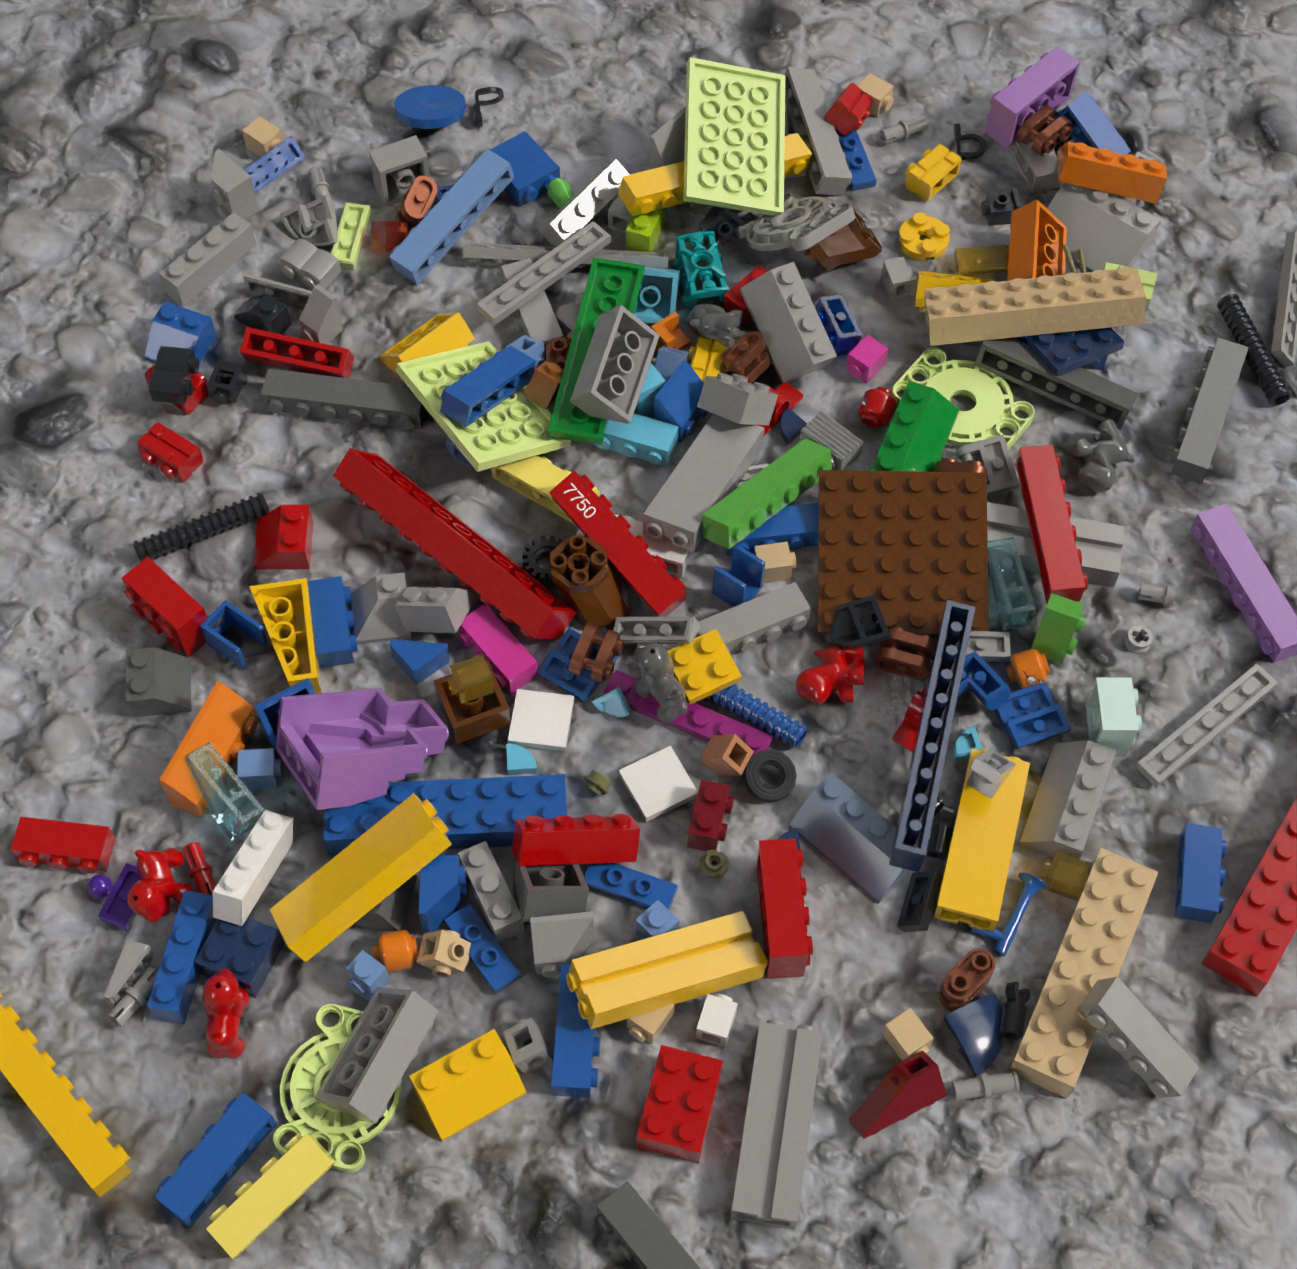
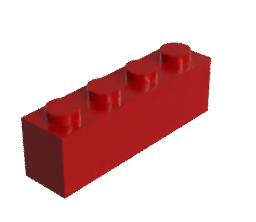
M246 327L240 349L243 357L250 362L301 373L350 378L355 359L347 348Z
M589 814L578 818H572L567 815H558L555 818L528 816L526 819H515L512 854L519 866L636 862L641 829L632 816L626 814H615L613 817H600Z

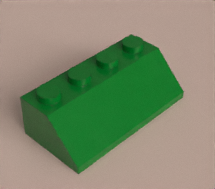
M908 381L871 471L933 472L934 463L940 461L958 417L959 409L936 389Z

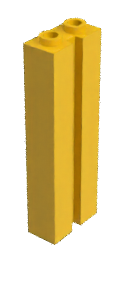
M971 749L933 918L955 924L960 921L970 924V928L976 927L978 929L994 931L999 920L1030 763L1014 756L1005 757L1016 765L996 794L989 798L967 784V780L973 772L970 769L976 757L987 751L986 749Z
M413 793L269 909L287 946L304 962L310 960L452 845L445 834L449 829L438 816L434 817L438 812L429 800L425 799L422 802Z
M740 911L573 959L569 973L566 975V980L570 991L575 992L579 1000L578 1009L581 1017L587 1019L590 1028L594 1029L651 1012L670 1004L681 1003L763 977L768 961L759 943L754 942L751 936L753 930L744 912Z

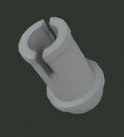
M1141 582L1138 600L1163 603L1164 607L1167 604L1173 605L1176 589L1170 588V585L1163 587Z

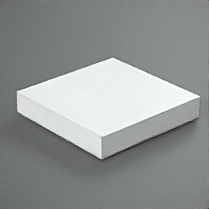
M517 689L508 744L566 752L574 696Z
M671 746L619 770L621 780L646 822L697 798L698 791Z

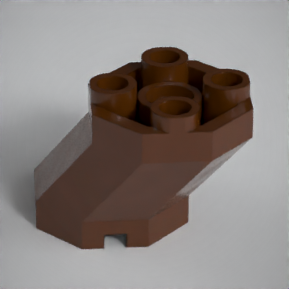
M854 209L856 218L852 222L805 250L809 258L814 263L817 261L825 273L830 272L838 265L874 258L882 252L883 247L874 232L867 228L864 224V219Z
M574 535L569 539H564L550 553L552 581L567 604L577 611L574 619L585 627L589 623L599 626V628H607L608 631L613 630L616 617L630 616L628 589L607 558L606 549L590 537Z

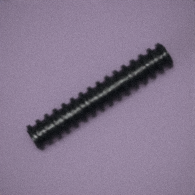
M1237 294L1224 296L1217 303V308L1224 317V321L1227 323V327L1230 329L1237 344L1249 347L1245 360H1247L1248 366L1251 367L1254 377L1258 380L1261 390L1265 393L1268 403L1271 406L1284 404L1290 399L1292 392L1288 389V385L1281 376V372L1274 363V359L1267 350L1263 339L1260 338V334L1253 325V321L1246 312V308L1243 307V303Z
M258 492L256 497L248 496V500L243 498L240 499L238 504L233 502L230 507L225 505L222 510L217 508L215 513L209 511L207 516L202 514L197 520L194 517L189 523L184 521V525L179 526V524H176L173 529L168 527L166 532L161 530L158 531V535L150 534V538L146 539V537H143L140 542L135 540L133 546L140 562L147 557L152 561L155 560L154 557L156 556L161 558L163 553L171 554V550L174 549L179 551L181 546L186 548L189 543L194 545L196 540L202 542L204 537L212 538V534L216 533L219 535L222 530L227 532L230 527L235 529L237 524L242 526L245 525V521L253 522L255 517L260 519L261 515H266L270 512L263 494Z

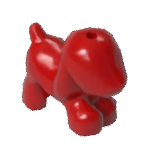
M833 646L825 650H815L814 655L821 659L822 666L805 669L798 675L796 690L799 696L808 701L821 704L828 699L830 694L838 691L842 702L854 703L853 684L864 685V646L856 649Z
M169 848L161 852L155 850L146 852L143 850L135 851V855L138 858L136 867L142 880L137 881L131 886L127 894V903L135 914L148 922L154 923L161 917L169 915L171 912L170 898L180 905L184 891L193 892L188 884L176 883L173 879L170 868L179 867L184 862L182 852L176 848Z
M228 969L219 970L208 978L203 987L202 1002L206 1015L209 1018L205 1036L208 1052L214 1059L224 1057L237 1059L243 1054L245 1049V1043L241 1037H238L240 1018L243 1015L244 1009L249 1005L250 996L245 989L239 987L237 978Z

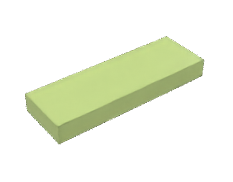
M345 203L337 229L338 241L336 244H333L331 254L339 260L341 268L355 269L371 213L369 205Z

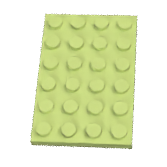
M690 57L687 61L683 201L771 216L784 213L785 75Z
M489 341L397 363V374L477 472L569 447L571 444V440L548 436L552 414L548 409L543 408L524 396L527 385L467 427L462 426L440 412L443 390L448 385L451 386L460 380L464 374H468L476 369L479 364L488 361L498 352Z

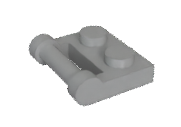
M1004 435L956 449L958 459H961L962 463L973 460L972 455L980 454L983 467L987 469L989 483L987 485V496L1019 488V481Z

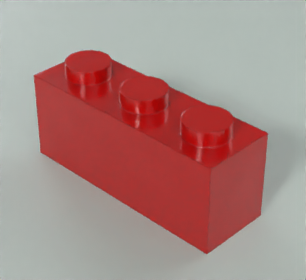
M20 817L11 851L18 862L25 866L34 867L37 864H43L57 870H65L69 867L78 868L85 873L107 872L115 837L108 826Z

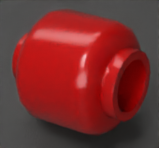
M877 387V389H869L865 392L857 410L863 424L871 428H880V426H885L890 422L897 406L890 390L884 387Z

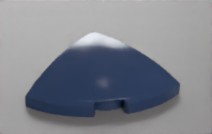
M995 993L973 1001L945 1015L943 1019L960 1045L959 1052L975 1077L989 1068L1001 1049L1000 1042L1002 1036L999 1034L1003 1010Z

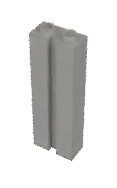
M713 414L644 512L643 534L662 541L665 537L670 538L673 545L694 552L703 538L702 514L736 489L763 448L764 427L738 424Z
M987 502L988 565L1040 574L1026 509ZM1070 517V523L1075 526L1077 533L1076 549H1080L1082 553L1081 570L1082 573L1087 575L1088 583L1114 587L1120 574L1121 548L1123 546L1125 526Z
M767 1020L766 1022L759 1023L730 1219L793 1230L796 1228L823 1032L816 1031L812 1026L799 1025L797 1030L786 1029L785 1024L778 1020Z

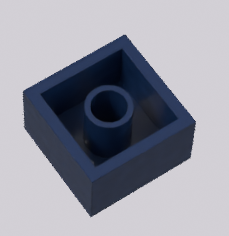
M247 917L243 926L217 919L194 963L200 974L207 978H210L221 969H228L237 978L239 987L245 989L249 995L256 998L285 943L278 929Z

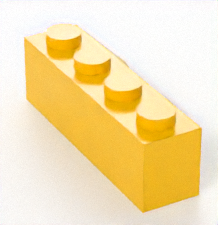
M307 578L249 586L289 686L291 687L308 678L315 694H321L319 662L316 655Z

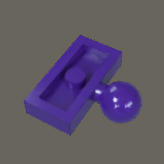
M126 863L115 885H112L111 880L102 874L95 875L89 880L87 890L92 897L102 899L108 896L98 915L100 921L127 931L129 930L136 914L128 906L127 894L133 884L142 880L136 866Z

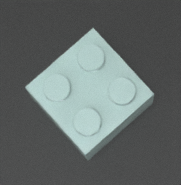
M1096 677L1085 704L1089 741L1116 750L1115 756H1127L1130 747L1135 745L1137 733L1141 732L1142 729L1141 716L1136 713L1138 690L1133 689L1132 678Z

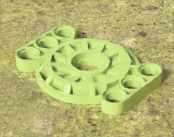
M932 347L925 350L893 386L891 396L895 398L897 406L901 400L897 392L905 390L908 381L934 388L949 401L952 397L958 395L971 398L976 403L975 407L969 411L959 410L958 417L947 443L958 446H965L1003 435L1000 429L1006 427L1014 432L1011 436L1004 435L1009 450L1031 425L1035 413L1030 403L1026 401H1013L1010 387L1001 376L974 365L975 362L946 361L945 353L939 348ZM936 357L941 363L932 365L926 359ZM922 374L926 379L921 382L915 381L912 375ZM998 384H999V385L1003 388V390L1005 391V394H1004V395H1003V393H1002V391H1001V388L998 386ZM1019 410L1025 411L1029 417L1025 419L1018 418L1015 412Z
M336 1004L322 1006L316 1014V1022L322 1033L302 1044L290 1057L283 1071L280 1084V1102L289 1123L281 1125L275 1131L273 1137L274 1145L280 1154L284 1155L288 1152L280 1145L282 1135L287 1132H293L295 1134L300 1133L303 1137L307 1133H311L317 1141L324 1140L328 1143L327 1152L336 1161L331 1169L354 1173L359 1171L365 1163L366 1156L360 1144L368 1142L378 1135L392 1120L399 1105L402 1091L401 1084L394 1091V1101L390 1110L386 1109L382 1116L384 1119L369 1133L366 1129L374 1123L357 1120L315 1098L351 1035L352 1026L355 1022L359 1021L363 1011ZM333 1012L340 1016L338 1024L333 1027H326L322 1024L323 1017L327 1013ZM293 1066H295L292 1072L291 1081L287 1083L289 1074ZM286 1093H290L293 1103L290 1111L286 1104ZM299 1116V1118H300L299 1120H296V1121L293 1120V1119H295L296 1117ZM361 1133L362 1136L355 1139L354 1135ZM349 1148L356 1149L359 1152L357 1162L351 1165L344 1164L341 1161L343 1152Z

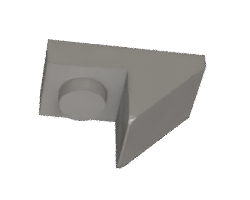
M989 749L973 761L970 767L973 772L967 780V784L987 797L992 798L1016 764L994 750Z

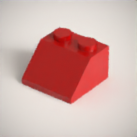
M309 504L280 505L258 519L254 570L310 569L314 522Z

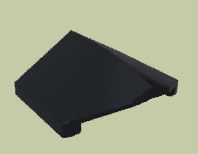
M874 595L837 605L831 629L836 645L856 649L891 639L890 632Z

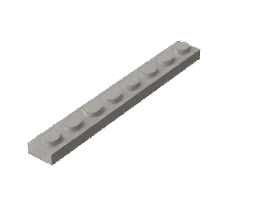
M466 242L463 247V258H470L469 261L484 262L485 259H495V262L500 264L510 263V260L521 261L531 258L532 263H535L556 247ZM601 249L577 267L583 268L586 267V264H592L593 257L645 265V267L668 268L669 253Z

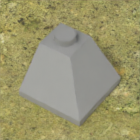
M405 573L377 575L351 593L355 627L353 628L357 644L412 638L411 632H406L395 607L407 588Z
M593 911L530 918L536 975L542 974L544 977L560 975L561 964H571L572 960L579 958L594 941Z

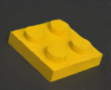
M717 629L694 638L691 644H681L667 651L673 661L674 676L683 685L685 697L690 705L742 681V675Z

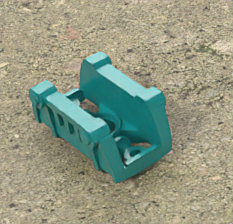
M714 231L696 232L676 237L675 258L672 261V268L680 270L679 281L683 293L681 304L684 308L696 306L697 298L718 296L720 303L724 302V295L730 290L727 287L726 274L723 273L721 265L723 256L718 251ZM707 238L708 251H706L705 247L702 246L703 240H706ZM686 242H690L695 247L693 252L686 249ZM705 260L709 262V265L700 267L696 262ZM698 276L703 281L702 290L699 291L696 290L694 283Z

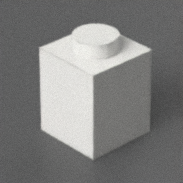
M707 994L696 1028V1039L726 1048L737 1013L738 1003L733 1002L730 997L723 994H715V996Z

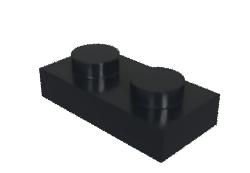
M937 871L912 873L897 927L903 932L928 931L943 878Z

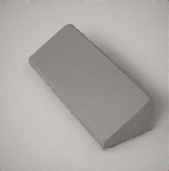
M244 274L243 276L249 294L259 296L267 293L280 302L302 308L305 307L312 293L310 290L249 274Z
M694 616L616 617L613 631L621 633L620 639L624 640V644H691L701 625Z

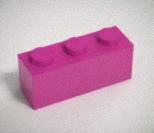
M487 604L482 605L465 617L459 627L460 633L458 638L465 648L468 649L470 647L476 653L475 658L479 664L489 661L500 688L505 687L512 694L538 676L537 661Z

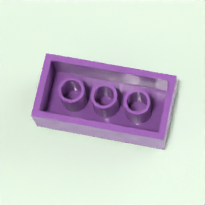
M1058 46L1051 52L1043 54L1036 64L1028 66L1021 76L1013 78L1006 88L1002 91H997L992 96L990 112L986 118L985 133L1005 148H1010L1018 141L1016 139L1017 132L1027 119L1046 105L1056 110L1071 98L1080 61Z

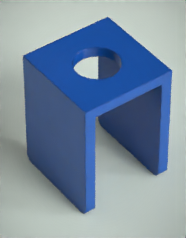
M738 544L734 545L731 570L726 572L718 566L714 569L712 594L733 607L752 600L763 587L765 562Z
M225 600L200 627L207 645L244 669L246 663L242 651L222 637L221 634L233 624L264 646L268 644L264 627ZM222 617L220 624L213 629L217 620Z

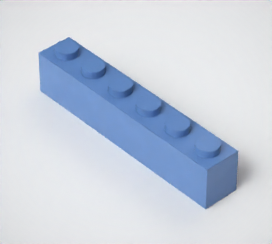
M486 149L482 155L478 156L474 160L473 165L459 176L455 185L442 195L441 200L435 207L425 214L424 219L410 230L406 239L393 249L389 258L394 270L418 285L514 179L511 164L489 149Z

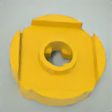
M922 212L915 213L900 228L898 241L901 244V250L908 257L918 261H926V258L934 257V259L940 258L947 251L950 240V228L937 218L927 216ZM920 236H927L929 239L920 240Z

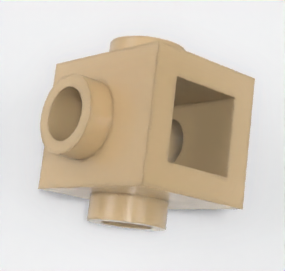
M451 930L424 933L416 963L433 970L432 973L438 977L449 978L452 974L464 972L469 961L468 953L471 943L460 938L459 933Z

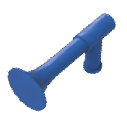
M1029 873L1018 874L1019 879L1022 881V890L1002 931L997 929L989 931L972 927L971 930L973 933L976 932L995 941L996 944L993 952L1003 957L1006 956L1032 897L1037 891L1048 888L1044 881Z

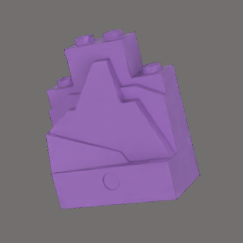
M381 688L281 697L275 749L317 810L351 806L386 795L391 781L405 779V774L423 772L424 760L427 759L428 755L444 753L445 741L448 740L449 732L446 724L442 722L424 699L392 702Z

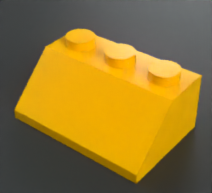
M918 270L914 306L919 307L920 312H925V289L953 287L961 284H982L995 280Z
M459 312L438 313L378 357L383 364L401 379L396 372L397 363L469 346L468 344L475 337Z
M495 1029L409 1076L412 1087L442 1142L527 1094L513 1061Z

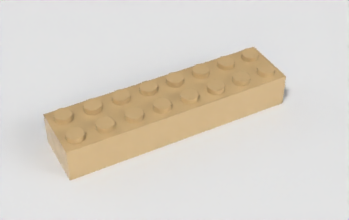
M1122 267L1105 271L1095 270L1086 273H1067L1057 276L1044 275L1038 278H1016L1010 281H989L982 284H961L953 287L925 289V318L930 346L1145 324L1146 295L1137 267Z
M1100 848L1008 1072L1015 1070L1018 1077L1068 1099L1075 1088L1097 1028L1088 1022L1087 1016L1078 1007L1097 980L1118 977L1158 875L1157 871Z

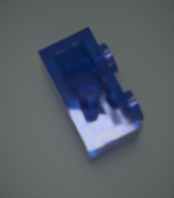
M843 294L820 297L815 306L818 316L837 357L846 356L858 345L863 334Z

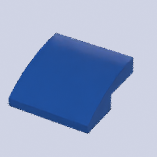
M568 628L556 649H551L537 674L586 702L601 683L591 680L592 671L587 669L584 670L582 676L569 673L571 658L581 634ZM594 646L590 656L591 659H596L600 650L599 647ZM615 656V657H614V659H613V662H614V663H615L616 660L618 659V656Z
M1046 682L1010 693L1008 700L1001 707L994 710L1003 729L1017 749L1071 731L1060 703L1055 704Z

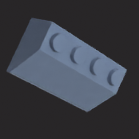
M832 773L810 793L789 824L791 829H798L799 835L878 903L911 871L889 865L897 827Z

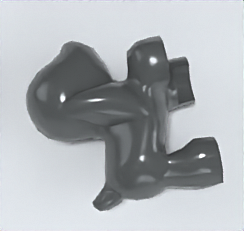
M698 304L693 306L688 314V323L693 331L704 336L706 339L716 340L729 348H732L734 343L747 333L736 328L743 321V311L731 310L726 313L720 306Z
M1111 419L1103 421L1099 425L1102 433L1094 436L1096 442L1089 443L1083 438L1074 444L1068 443L1064 448L1069 456L1083 458L1085 465L1078 471V481L1090 490L1098 493H1105L1116 482V472L1111 464L1123 461L1134 463L1135 461L1134 457L1128 453L1125 443L1119 436L1118 428Z
M658 643L638 644L634 651V659L637 667L640 669L641 677L636 680L635 692L643 698L653 695L660 704L657 708L658 718L663 722L671 723L678 716L687 713L688 701L685 697V689L674 677L672 658L662 645Z

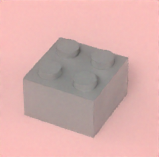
M416 135L369 151L374 186L385 206L402 201L404 194L418 176L430 177L428 157Z
M718 373L717 376H706L697 407L738 424L769 425L778 394L769 391L770 387L758 382H754V384L748 383V378L742 375L733 374L730 376Z

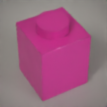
M867 335L848 354L846 370L853 377L859 378L867 384L886 365L889 348Z

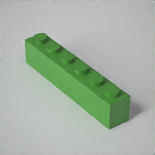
M806 438L704 512L702 514L703 538L727 549L732 548L818 482L819 470H831V449Z

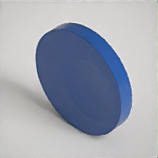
M425 85L411 88L401 93L394 103L395 115L400 122L422 129H434L452 125L461 120L466 113L464 95L456 89L441 85Z

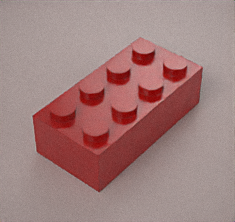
M796 839L759 840L756 872L764 955L768 961L766 967L767 979L804 977L806 966H810V955H813L812 936H807V925H810L809 908L804 907V896L807 895L806 879L801 878V868L804 865L802 849H797Z

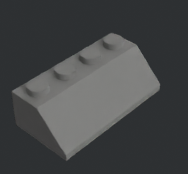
M794 262L771 269L740 288L758 332L763 334L766 350L782 384L826 368L837 357Z
M622 305L600 314L570 402L589 416L626 424L630 423L660 335Z
M1089 740L1054 743L1019 845L1076 866L1084 850L1116 750Z
M377 987L315 1098L357 1120L376 1124L379 1118L384 1115L392 1094L400 1086L407 1067L416 1057L423 1038L431 1030L438 1010L413 990Z

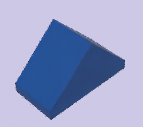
M390 639L392 658L416 685L449 663L448 644Z

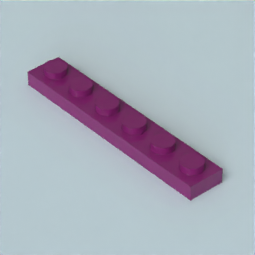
M615 670L603 692L604 695L619 687L631 710L708 743L713 735L736 734L754 751L752 756L761 750H768L773 742L772 735L696 703L690 705L688 702L687 713L678 716L673 722H663L657 716V708L660 704L653 695L643 698L636 694L635 683L637 678Z

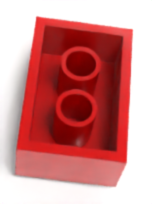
M149 557L145 558L121 577L126 588L123 592L132 602L129 605L131 610L139 618L144 616L148 620L149 627L157 635L162 633L167 638L166 642L175 652L181 651L186 657H190L206 643L200 627L207 619L204 608Z
M661 1045L637 1134V1148L695 1163L700 1162L722 1073L723 1060Z

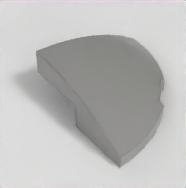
M324 195L306 205L298 204L280 213L285 227L295 238H303L314 246H329L337 243V221L331 196Z

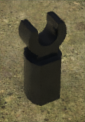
M943 805L939 822L934 825L927 852L928 857L945 861L953 832L950 826L955 808Z
M1019 982L1007 983L1005 987L1007 1003L1003 1005L999 1034L1009 1040H1018L1023 1037L1027 1012L1025 1003L1030 998V990L1028 988L1018 990Z

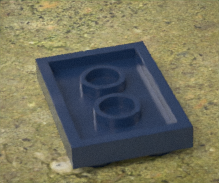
M1109 327L1031 335L1027 337L1026 344L1056 376H1061L1123 349L1124 340Z

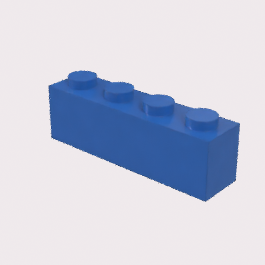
M511 345L501 352H497L485 363L479 364L470 373L464 374L460 380L451 386L448 385L441 394L440 412L464 427L469 426L526 386L533 376L536 360Z
M818 503L785 506L737 544L750 553H754V546L788 542L790 550L818 546ZM733 547L730 549L725 548L726 556L732 555Z
M184 891L147 1004V1008L154 1019L185 1024L200 977V972L194 961L217 921V918L213 917L212 895Z
M561 964L551 1084L552 1096L591 1098V1087L597 1088L598 1068H593V1056L599 1057L600 1037H595V1028L591 1029L587 1019L581 1017L578 1009L579 1000L575 992H571L568 987L566 975L569 973L571 964Z
M244 1093L238 1099L234 1098L226 1105L221 1119L216 1125L213 1123L204 1131L199 1145L194 1150H189L182 1157L177 1171L172 1177L167 1176L157 1188L158 1193L155 1195V1199L188 1228L193 1226L277 1125L273 1116Z

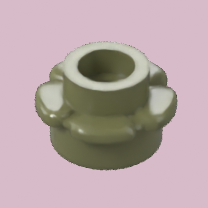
M592 770L588 777L584 776V779L587 781L585 787L598 796L602 792L605 794L609 793L608 788L612 782L595 770Z
M712 849L706 851L705 856L700 858L699 866L707 877L716 879L728 871L727 864L729 859L725 853H719L717 850ZM716 861L717 865L714 866L711 863Z

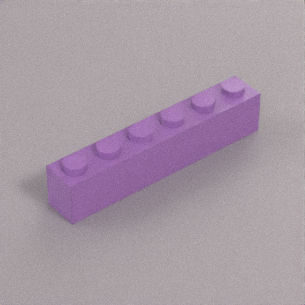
M1224 504L1197 513L1191 527L1192 535L1196 541L1200 542L1207 560L1214 565L1221 583L1228 588L1235 606L1242 611L1246 618L1247 626L1258 637L1263 652L1268 654L1273 663L1297 655V615L1229 506Z

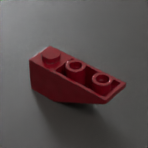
M924 1051L895 1064L848 1119L849 1123L865 1139L946 1097L947 1093L938 1065Z

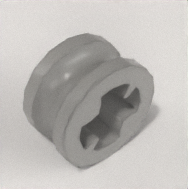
M1133 626L1126 635L1125 646L1135 654L1145 653L1152 643L1153 635L1144 626ZM1138 636L1143 638L1140 643L1135 641V638Z

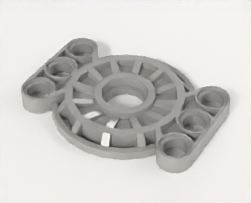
M785 193L784 213L771 216L750 212L741 218L745 223L742 226L739 225L734 233L738 239L747 237L750 247L756 250L770 251L793 246L795 251H802L812 247L849 224L856 217L850 203L839 205L836 200L816 196L794 200L791 193Z

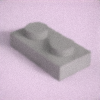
M971 631L966 656L976 651L985 662H1009L1011 657L1009 632Z

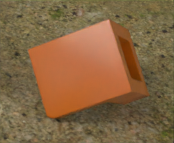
M676 312L651 326V329L660 335L656 345L657 350L663 346L683 350L690 345V339L679 328V315Z

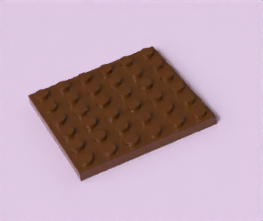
M819 470L818 635H832L831 629L837 605L872 595L877 600L888 629L899 627L913 634L937 637L940 619L946 602L949 600L975 607L971 631H989L987 473Z

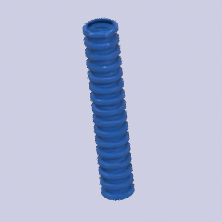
M736 684L707 697L708 699L714 698L715 703L721 702V706L724 708L728 706L730 712L736 711L737 716H744V720L747 722L751 720L752 725H760L759 728L762 731L766 729L769 735L775 734L776 739L782 738L783 743H790L793 749L798 747L806 736V725L800 726L799 721H791L792 718L790 716L785 717L782 711L776 712L775 707L769 708L768 703H761V699L758 697L754 699L751 693L745 694L746 691L744 689L739 690Z

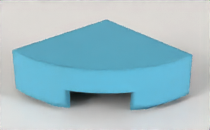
M619 687L592 701L598 710L604 711L609 715L625 717L632 713Z
M975 726L966 729L956 740L953 748L954 762L969 759L971 749H982Z
M506 744L508 774L537 773L536 761L527 749L516 744Z

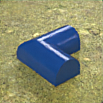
M976 651L965 657L958 697L970 690L988 710H995L1001 707L1010 696V687Z

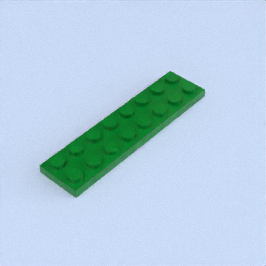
M593 257L548 429L549 437L596 445L603 444L608 420L589 416L571 403L570 399L600 314L619 305L635 314L645 274V265Z

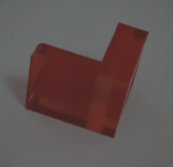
M371 221L372 252H392L407 237V222Z

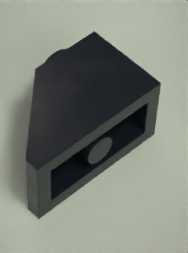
M267 293L250 298L234 314L235 319L250 328L283 334L291 326L287 305Z

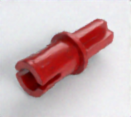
M191 842L183 847V852L190 868L188 875L190 879H194L198 893L213 896V890L216 885L211 875L212 866L207 864L200 843Z

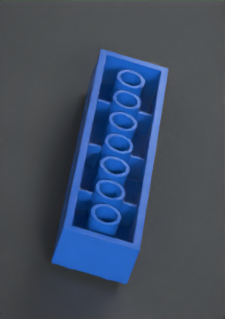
M565 774L390 782L386 795L351 806L325 809L324 842L328 855L339 854L414 793L422 802L425 799L429 800L438 812L434 817L438 816L449 829L445 834L452 845L447 849L470 848L484 841L487 842L488 847L513 846L515 819H526L528 816L555 818L558 815H567Z

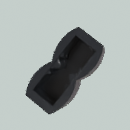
M160 347L149 384V392L153 401L185 404L188 396H192V378L199 371V359L195 357L193 349Z

